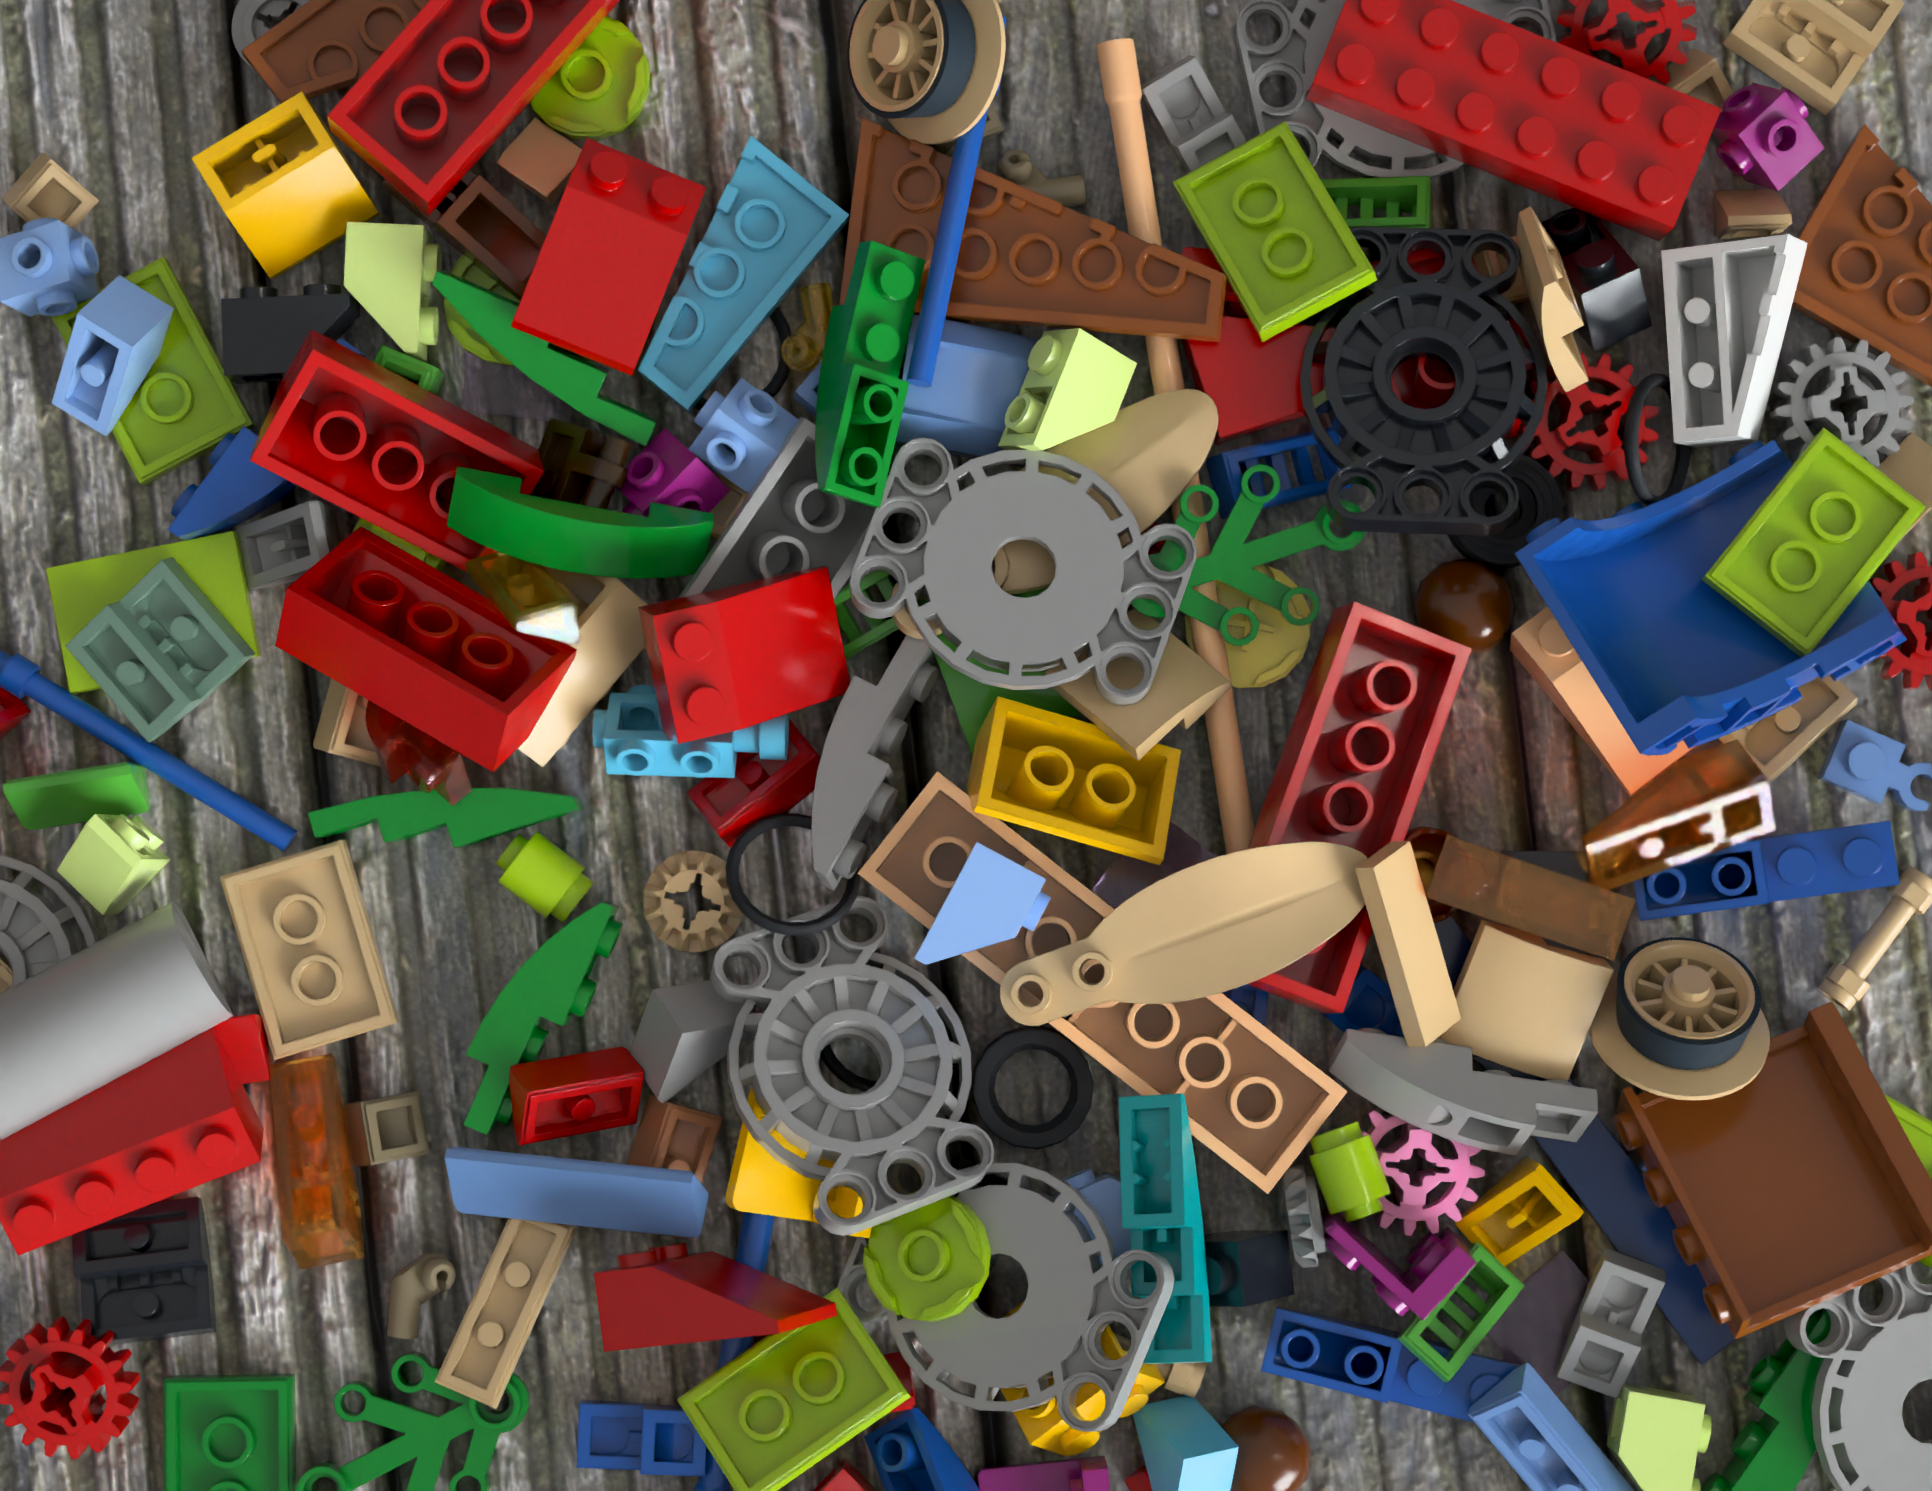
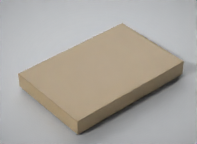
M346 840L335 841L220 876L274 1060L400 1022Z

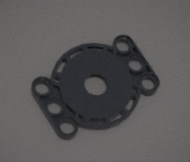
M1365 226L1351 228L1350 230L1359 246L1374 251L1379 259V264L1374 269L1377 281L1334 303L1318 319L1305 346L1299 381L1303 413L1314 440L1333 464L1340 468L1329 482L1326 497L1327 513L1332 521L1341 528L1356 532L1476 536L1499 534L1507 529L1514 520L1519 501L1518 488L1511 477L1506 475L1505 472L1513 466L1529 447L1542 420L1548 385L1544 354L1531 325L1513 303L1501 295L1509 290L1516 280L1521 258L1519 247L1508 235L1493 230ZM1417 249H1430L1440 255L1444 265L1434 274H1419L1409 266L1407 260L1409 255ZM1481 251H1495L1505 258L1508 268L1499 276H1484L1474 268L1472 264L1473 257ZM1341 316L1343 319L1338 324L1331 340L1321 342L1325 331ZM1512 327L1521 336L1525 347L1520 346ZM1428 357L1436 359L1444 364L1452 374L1455 385L1454 393L1445 404L1430 409L1414 408L1399 400L1393 392L1392 374L1401 363L1410 358ZM1312 362L1324 365L1323 390L1312 397L1310 374ZM1529 369L1534 370L1536 385L1534 402L1524 394L1527 377L1526 370ZM1328 413L1334 430L1342 439L1338 446L1324 430L1318 414ZM1516 420L1528 421L1523 435L1508 451L1504 441L1510 435ZM1355 453L1361 457L1356 461L1350 458ZM1489 458L1493 464H1489L1485 459ZM1349 484H1361L1371 490L1375 502L1371 508L1364 512H1351L1342 507L1338 501L1337 494L1343 487ZM1415 486H1426L1437 493L1440 497L1441 505L1430 514H1416L1405 505L1403 496L1407 490ZM1482 488L1495 489L1505 498L1507 507L1497 516H1482L1471 507L1469 497L1473 492Z

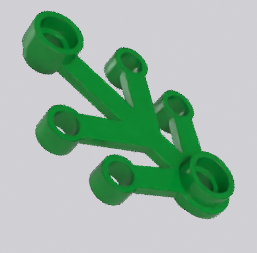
M1263 464L1248 468L1241 476V493L1210 554L1196 559L1178 611L1218 630L1221 637L1227 643L1236 646L1246 645L1256 637L1259 623L1255 614L1244 607L1227 609L1193 590L1192 587L1219 580L1280 611L1283 619L1288 623L1297 626L1307 625L1318 616L1320 602L1317 595L1305 587L1290 588L1253 569V567L1320 545L1331 551L1349 550L1355 547L1365 534V532L1351 531L1344 538L1333 535L1329 528L1331 518L1327 513L1326 504H1324L1317 510L1311 522L1244 543L1264 503L1272 500L1280 489V479L1277 472L1270 466ZM1255 472L1265 473L1271 480V489L1265 496H1256L1249 490L1248 480ZM1193 485L1187 488L1179 499L1180 513L1174 525L1187 530L1194 539L1200 524L1211 520L1218 511L1219 500L1215 491L1206 485ZM1194 492L1204 493L1210 500V510L1202 517L1192 515L1187 508L1188 497ZM1338 500L1342 507L1348 511L1362 512L1356 504L1347 500ZM1167 540L1159 554L1148 555L1154 567L1167 572L1177 570L1183 565L1185 560L1180 546ZM1296 594L1305 595L1311 602L1309 614L1302 619L1294 618L1288 610V602ZM1143 598L1131 603L1143 615L1164 617L1162 608L1151 599ZM1235 614L1244 615L1250 622L1249 633L1242 639L1233 638L1227 631V622Z
M415 1351L405 1353L396 1360L391 1370L392 1381L399 1390L406 1393H415L424 1389L462 1405L438 1416L377 1396L371 1386L363 1381L348 1382L338 1390L334 1398V1408L341 1419L347 1422L365 1420L405 1434L340 1467L328 1462L314 1465L302 1475L298 1481L296 1491H316V1481L321 1477L331 1478L337 1485V1491H351L416 1457L417 1460L406 1491H434L450 1440L473 1428L474 1432L464 1467L458 1470L452 1477L449 1491H459L458 1482L464 1476L476 1478L480 1483V1491H489L490 1480L487 1472L501 1433L516 1428L525 1418L530 1403L528 1389L524 1381L517 1374L512 1373L504 1391L509 1397V1406L504 1411H494L488 1405L435 1383L434 1381L440 1368L432 1366L431 1361L424 1354ZM414 1361L422 1367L423 1378L420 1382L409 1383L404 1380L401 1374V1367L404 1362ZM355 1390L362 1393L365 1397L366 1406L362 1412L355 1413L347 1409L344 1403V1396L347 1391Z

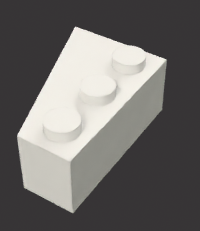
M1790 234L1661 250L1674 443L1697 448L1758 441L1807 242Z

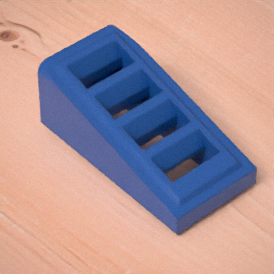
M1334 427L1324 428L1338 446L1341 441ZM1312 432L1222 452L1208 458L1206 461L1212 489L1217 494L1219 500L1218 512L1222 520L1228 518L1241 493V472L1243 475L1248 468L1259 465L1258 459L1265 458L1266 465L1273 468L1280 479V489L1277 495L1272 500L1264 503L1261 511L1327 494L1331 478L1340 470L1314 440ZM1316 445L1325 478L1324 481L1320 482L1315 481L1307 447ZM1289 451L1299 483V487L1292 488L1283 454ZM1261 472L1253 473L1248 480L1249 490L1252 494L1259 497L1267 495ZM1352 484L1343 487L1341 490L1352 487Z

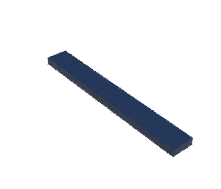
M1450 915L1448 919L1434 923L1454 990L1472 943ZM1472 1054L1483 1071L1501 1070L1509 1073L1512 1077L1538 1081L1548 1080ZM1569 1077L1568 1082L1576 1086L1572 1079ZM1595 1116L1577 1142L1532 1136L1616 1252L1665 1270V1285L1655 1305L1696 1361L1702 1365L1734 1342L1736 1339H1734L1727 1323L1717 1324L1706 1306L1702 1289L1707 1287L1697 1265L1688 1266L1676 1248L1672 1230L1677 1227L1665 1206L1658 1208L1653 1203L1645 1187L1643 1176L1599 1116Z

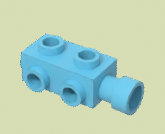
M636 685L631 687L626 693H610L608 709H595L593 746L594 748H604L607 774L735 778L738 752L759 753L760 759L787 760L789 713L741 730L678 744L663 732L655 688L653 686Z

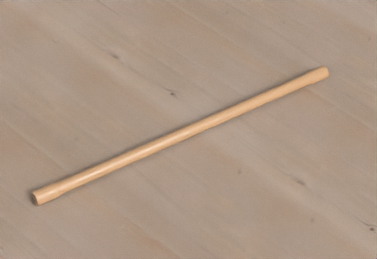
M1121 38L1097 44L1096 50L1104 100L1110 112L1128 233L1150 244L1155 243L1163 247L1140 104L1142 90L1134 40L1131 38ZM1145 336L1154 396L1185 389L1178 339ZM1199 473L1195 475L1185 490L1193 485H1200ZM1201 492L1192 493L1187 500L1189 512L1197 517L1205 515ZM1181 495L1171 505L1174 523L1180 513L1179 499ZM1206 522L1200 524L1194 538L1197 548L1196 559L1207 556L1211 552ZM1215 580L1192 587L1193 590L1219 604ZM1189 616L1194 652L1231 683L1225 640L1221 637L1218 630ZM1231 683V688L1204 713L1226 854L1248 849L1254 832Z

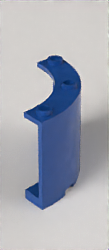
M1775 440L1770 441L1766 445H1763L1761 441L1747 445L1728 460L1729 467L1649 506L1643 507L1641 502H1635L1624 507L1612 517L1600 520L1586 521L1569 517L1563 522L1560 518L1548 520L1532 530L1526 537L1528 545L1515 553L1640 754L1648 756L1664 755L1678 747L1676 744L1682 740L1689 749L1740 730L1799 702L1803 696L1799 692L1798 687L1819 676L1822 679L1830 675L1832 680L1836 682L1907 640L1869 580L1812 652L1802 658L1701 580L1793 465Z

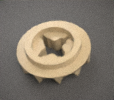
M684 851L670 856L655 867L643 889L644 917L659 940L679 951L703 952L716 948L733 935L742 920L743 913L730 895L726 883L725 860L704 851ZM699 873L702 874L700 883L703 885L702 896L711 899V903L721 905L720 911L714 909L698 911L695 920H691L689 929L684 928L687 919L684 918L685 907L676 904V900L667 898L668 892L673 894L689 892L692 883H696Z

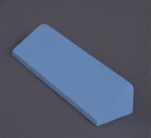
M461 1147L446 1148L444 1158L453 1203L457 1211L463 1214L697 1238L702 1232L709 1193L692 1171Z
M1528 1362L1514 1369L1469 1408L1468 1415L1532 1491H1634Z

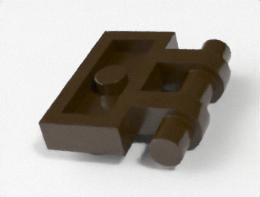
M550 418L538 448L544 472L533 489L531 496L580 504L589 479H591L581 505L607 509L615 487L619 489L623 487L628 474V470L623 468L632 444L608 435L601 455L598 458L606 438L605 436L582 426Z

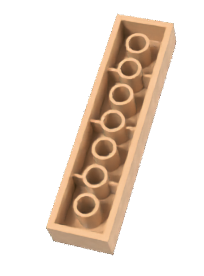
M938 771L857 873L929 930L976 842L1047 879L1041 892L1049 895L1051 899L1033 932L1021 926L1016 938L961 954L999 985H1001L1005 974L1016 964L1089 937L1103 919L1115 910L1001 820L973 812L969 795ZM1087 959L1082 966V974L1087 981L1091 983L1102 981L1105 970L1101 962L1096 959ZM1027 981L1022 986L1021 995L1026 1003L1039 1005L1043 999V990L1038 983ZM1222 993L1168 1004H1133L1111 1000L1048 1022L1141 1096L1184 1094L1191 1135L1267 1194L1273 1189L1348 1092Z

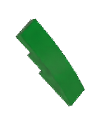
M443 269L436 272L432 284L477 334L528 378L583 415L646 447L657 418L599 394L609 372L608 369L557 348L545 340L512 328L511 324L519 306L518 302Z
M435 788L372 796L308 812V816L315 837L327 838L378 822L384 842L395 843L447 826L453 847L463 848L581 811L583 807L579 797L511 788Z

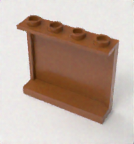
M1833 1001L1810 1010L1804 1025L1771 1038L1769 1052L1762 1070L1748 1085L1732 1094L1709 1100H1678L1659 1096L1648 1091L1636 1095L1631 1086L1622 1090L1616 1110L1618 1114L1613 1116L1616 1131L1628 1151L1637 1149L1647 1171L1643 1172V1181L1650 1198L1658 1208L1667 1207L1677 1227L1672 1230V1235L1681 1258L1688 1266L1697 1265L1707 1287L1702 1289L1706 1306L1717 1324L1727 1323L1734 1339H1738L1932 1255V1180Z

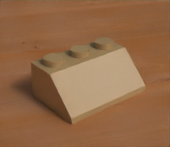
M533 563L498 605L577 649L574 661L529 738L518 748L541 767H544L556 751L566 744L570 735L594 706L609 693L612 685L638 654L646 649L638 607L648 604L617 578L574 573Z

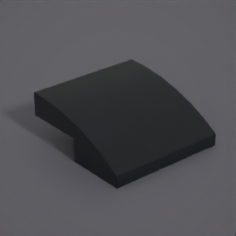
M199 1197L155 1202L72 1235L74 1276L81 1282L82 1321L84 1319L91 1320L92 1336L99 1339L103 1333L111 1330L115 1334L110 1345L217 1332L208 1236L202 1200Z

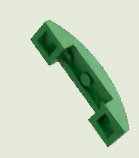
M457 466L447 526L461 535L503 554L538 565L574 573L636 579L668 578L695 574L706 557L714 523L713 513L651 502L647 517L520 494L522 478Z

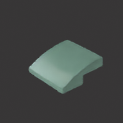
M173 557L161 560L120 601L107 604L65 645L148 743L157 739L186 716L255 654Z

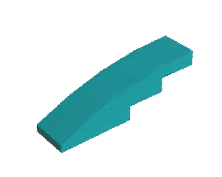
M1180 1093L1118 1097L1122 1229L1130 1230L1131 1250L1139 1249L1159 1253L1168 1260L1173 1269L1175 1279L1173 1292L1143 1364L1212 1362L1209 1289L1203 1220L1185 1095ZM1138 1261L1131 1266L1133 1296L1140 1297V1299L1146 1298L1156 1288V1272L1153 1266L1146 1261Z

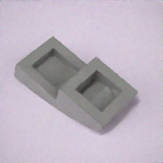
M1187 56L1141 84L1143 101L1187 174L1247 142L1233 115L1225 112L1195 56Z
M1604 1248L1570 1330L1557 1368V1377L1617 1399L1640 1352L1641 1334L1665 1285V1270Z

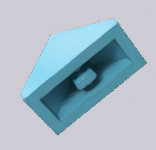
M1185 1395L1148 1403L1133 1414L1152 1491H1230L1239 1446L1195 1397L1192 1398Z

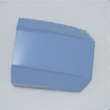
M913 315L902 377L904 381L907 379L919 315ZM945 320L932 386L920 387L909 383L895 447H902L913 439L929 438L941 443L950 455L974 459L1004 450L998 444L1006 427L1005 414L1011 402L1020 392L1029 370V354L1038 340L995 329ZM1011 464L1017 466H1025V464Z

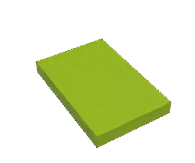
M1286 121L1173 181L1176 193L1222 273L1227 277L1230 287L1262 342L1377 281L1374 269Z
M161 257L124 277L174 308L159 356L112 430L139 483L144 486L215 449L227 434L232 432L237 436L243 426L249 430L256 427L233 381L224 376L223 362L173 268L165 257ZM93 298L77 302V308L70 313L51 316L67 347L77 313Z
M1823 427L1701 580L1802 658L1812 652L1924 511L1926 506Z
M230 531L46 568L69 692L78 694L102 688L65 645L107 604L120 601L161 560L171 557L175 559L255 652L250 659L262 657L237 532Z
M835 1288L823 1297L835 1302L837 1316L783 1333L768 1335L677 1399L735 1491H778L911 1397L838 1288Z

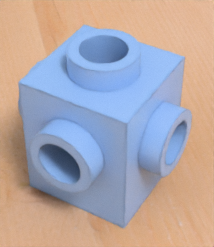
M41 218L24 224L22 227L23 231L0 238L1 303L29 317L38 314L58 316L74 311L77 308V302L94 298L98 295L95 274L99 272V258L92 241L86 235L58 219Z
M741 377L726 398L715 390L697 414L693 422L703 429L689 450L703 460L711 470L723 475L749 494L766 467L779 454L783 442L798 419L779 406L769 394L756 389Z

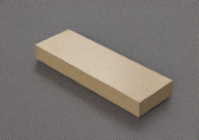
M1391 841L1355 867V871L1407 1047H1427L1461 1019V1015L1410 841Z
M508 1218L434 1381L435 1383L494 1409L497 1408L576 1233L573 1227L566 1224Z

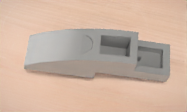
M906 635L877 686L854 675L838 706L827 734L815 782L812 803L811 842L814 871L822 885L832 891L836 889L842 877L850 879L858 870L867 849V845L862 843L874 821L880 824L885 821L897 800L898 789L894 788L897 780L890 764L881 759L883 755L893 756L898 750L908 727V723L904 722L906 715L915 700L921 703L925 701L937 681L939 668L935 667L937 663L935 654L928 647L924 639H916Z
M1346 1029L1329 1058L1330 1073L1354 1092L1384 1111L1446 1139L1484 1150L1516 1156L1530 1135L1577 1142L1598 1113L1597 1089L1574 1086L1572 1083L1560 1079L1538 1081L1512 1077L1509 1073L1501 1070L1473 1071L1472 1048L1450 1045L1445 1040L1439 1038L1435 1039L1427 1047H1407L1404 1037L1387 1035L1379 1029Z

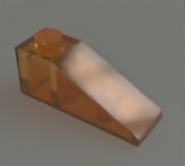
M1737 739L1677 760L1582 837L1592 890L1595 894H1599L1775 831L1776 826L1769 780Z
M1447 835L1426 894L1427 898L1612 961L1615 960L1635 903V899Z
M331 1053L270 1065L282 1240L300 1269L364 1258L360 1199L335 1057Z

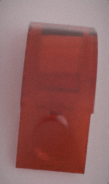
M368 700L365 713L366 727L380 767L391 784L405 773H408L413 782L422 791L430 793L435 789L452 806L472 791L462 757L457 751Z

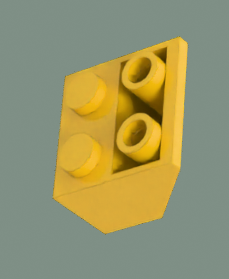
M302 91L191 158L222 210L271 280L346 236L347 222L368 223L381 215L317 109Z

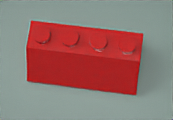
M313 329L310 330L282 379L250 454L251 462L479 579L482 578L497 551L483 546L447 526L457 466L522 478L520 494L531 495L544 472L537 448Z
M362 526L286 588L275 644L281 650L492 772L529 738L574 661L577 649Z
M215 1026L7 1138L0 1139V1222L18 1256L261 1161L264 1128Z

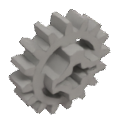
M1836 337L1828 342L1826 355L1816 343L1804 349L1803 355L1807 366L1793 359L1783 367L1787 376L1792 379V382H1779L1773 386L1771 392L1777 397L1784 399V405L1769 412V416L1773 420L1785 421L1787 429L1776 438L1778 444L1794 440L1799 446L1793 455L1792 461L1795 462L1815 437L1806 425H1811L1818 432L1824 427L1874 467L1880 466L1876 450L1890 456L1900 449V446L1891 434L1904 433L1910 430L1912 423L1900 417L1899 410L1913 404L1914 397L1898 395L1896 386L1907 378L1905 371L1889 375L1884 369L1889 363L1891 354L1886 351L1874 359L1867 357L1868 341L1863 339L1855 343L1849 352H1846L1842 337ZM1823 369V376L1819 377V391L1814 396L1802 398L1805 387L1810 379ZM1857 372L1864 375L1876 390H1872L1858 378ZM1839 397L1840 403L1851 404L1852 414L1844 418L1842 412H1832L1830 402ZM1880 417L1878 427L1872 437L1860 446V440L1864 439V425L1870 419Z

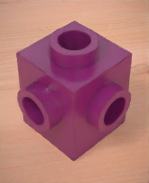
M1752 83L1750 86L1735 91L1724 102L1722 106L1723 111L1719 114L1712 134L1720 144L1716 149L1717 155L1729 170L1740 177L1743 176L1746 182L1779 191L1824 149V146L1805 120L1808 116L1806 106L1796 94L1784 87L1776 89Z
M666 428L639 455L633 458L625 468L628 470V474L622 489L617 488L630 500L622 511L645 517L648 516L651 502L709 513L730 491Z

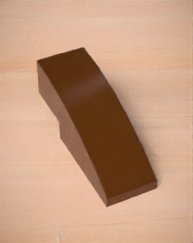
M469 170L429 216L385 179L381 183L386 190L462 255L469 258L475 266L521 301L547 235L481 175L475 176Z

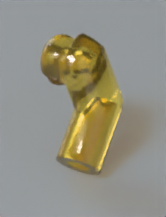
M816 283L800 288L805 320L791 336L784 340L781 347L783 360L790 369L796 372L813 370L822 361L832 306H834L830 283Z

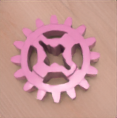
M1368 1109L1365 1113L1372 1127L1368 1132L1361 1131L1363 1136L1370 1134L1385 1176H1388L1396 1185L1395 1198H1397V1203L1394 1204L1384 1196L1380 1197L1383 1210L1379 1211L1376 1223L1386 1229L1392 1224L1395 1217L1399 1218L1402 1233L1406 1236H1412L1417 1221H1423L1428 1231L1435 1234L1439 1232L1438 1216L1445 1214L1456 1222L1461 1220L1460 1211L1455 1204L1460 1198L1476 1202L1478 1196L1472 1189L1467 1187L1469 1178L1484 1177L1485 1170L1470 1164V1156L1477 1154L1483 1149L1448 1139L1453 1149L1454 1157L1439 1154L1431 1144V1132L1416 1127L1392 1114L1383 1117L1373 1109ZM1404 1124L1402 1125L1400 1138L1386 1149L1376 1148L1378 1142L1388 1131ZM1417 1148L1420 1157L1440 1168H1427V1171H1417L1414 1181H1410L1407 1173L1392 1164L1386 1163L1388 1161L1399 1162L1400 1159H1410L1413 1149ZM1441 1181L1451 1182L1443 1195L1434 1202L1425 1205L1426 1194Z

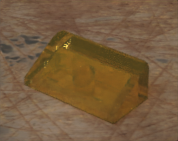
M495 552L465 562L468 574L517 632L569 644L580 642L577 605L542 565L527 562L501 552Z

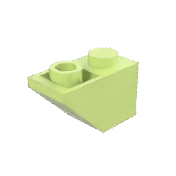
M347 222L344 265L345 288L407 355L427 362V345H436L439 334L438 308L429 307L430 282L433 281L436 272L442 270L441 244L432 243L433 236L424 225Z
M1080 328L1044 331L1041 339L1036 342L1029 354V370L1020 392L1006 411V427L998 446L1004 450L1026 449L1029 451H1042L1113 422L1137 363Z
M94 814L83 827L58 867L57 872L102 915H118L171 859L158 848L164 842L162 836L140 816L135 815L132 819H129L123 814Z
M1625 1383L1618 1398L1614 1399L1607 1446L1638 1491H1701L1699 1478H1693L1697 1453H1705L1708 1448L1712 1424L1711 1416L1704 1414L1706 1405L1693 1395Z

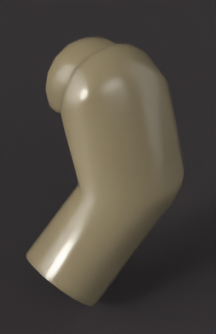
M1012 149L1000 157L996 171L997 176L1062 203L1067 208L1087 204L1082 173L1049 179L1030 163V155L1025 151Z
M438 1253L421 1255L393 1276L390 1285L387 1336L403 1339L418 1338L421 1304L439 1292H445L450 1289L455 1281V1268L444 1255Z

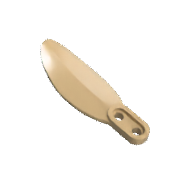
M1182 389L1158 394L1119 410L1113 422L1050 447L1045 452L1066 456L1094 470L1118 491L1135 516L1142 535L1177 500L1203 465L1217 432L1219 422L1217 406L1214 400L1206 393L1195 389ZM1038 466V472L1058 476L1074 485L1079 480L1060 469ZM1091 487L1088 495L1101 505L1109 519L1112 521L1119 518L1111 504ZM1127 532L1119 538L1122 549L1131 543ZM1020 539L1009 542L998 550L992 561V572L995 581L1002 590L1010 595L1049 587L1055 577L1056 569L1053 557L1045 547L1035 541ZM897 583L892 591L891 598L894 597V595L898 591ZM925 594L921 595L916 600H926ZM907 606L892 616L895 625L904 634L912 638L923 639L911 621ZM927 622L936 636L943 633L936 622Z
M1312 841L1270 845L1237 851L1178 871L1153 883L1127 899L1106 916L1089 937L1013 966L1005 974L1000 986L1002 1006L1006 1013L1016 1022L1027 1026H1038L1106 1001L1113 1000L1133 1004L1176 1003L1219 994L1262 979L1310 953L1354 919L1365 905L1355 867L1368 858L1362 852L1348 846ZM1087 959H1096L1103 965L1105 974L1101 982L1091 983L1084 978L1082 966ZM1033 981L1041 986L1043 999L1039 1005H1030L1023 1000L1021 989L1025 982Z

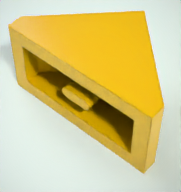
M1525 1156L1461 1215V1220L1454 1224L1472 1244L1476 1242L1481 1244L1505 1267L1578 1220L1584 1211L1540 1163Z

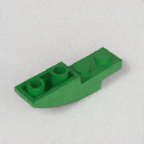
M872 240L860 242L858 245L845 304L832 306L825 338L817 394L815 460L818 490L876 508L881 506L909 382L898 379L926 260Z
M601 902L573 919L549 938L520 967L501 991L480 1024L466 1053V1056L489 1065L464 1122L465 1126L486 1135L495 1131L499 1122L509 1126L513 1119L509 1085L510 1067L516 1064L538 1061L549 1035V1031L540 1028L544 1018L564 1026L569 1024L573 1014L581 1018L584 1017L598 985V982L588 979L598 955L607 959L610 957L623 928V923L614 920L619 906L610 902Z
M1824 1308L1814 1311L1806 1322L1807 1338L1812 1344L1822 1342L1830 1332L1831 1320ZM1786 1338L1775 1355L1767 1353L1758 1361L1748 1377L1747 1384L1751 1386V1389L1744 1398L1765 1413L1758 1423L1752 1420L1742 1428L1731 1447V1452L1735 1456L1721 1475L1713 1473L1703 1483L1701 1491H1794L1816 1450L1813 1439L1812 1402L1817 1374L1824 1358L1796 1349Z

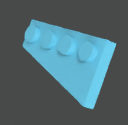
M750 136L741 154L740 163L716 206L714 217L689 262V269L676 296H673L638 368L639 374L689 414L849 222V214L754 137Z

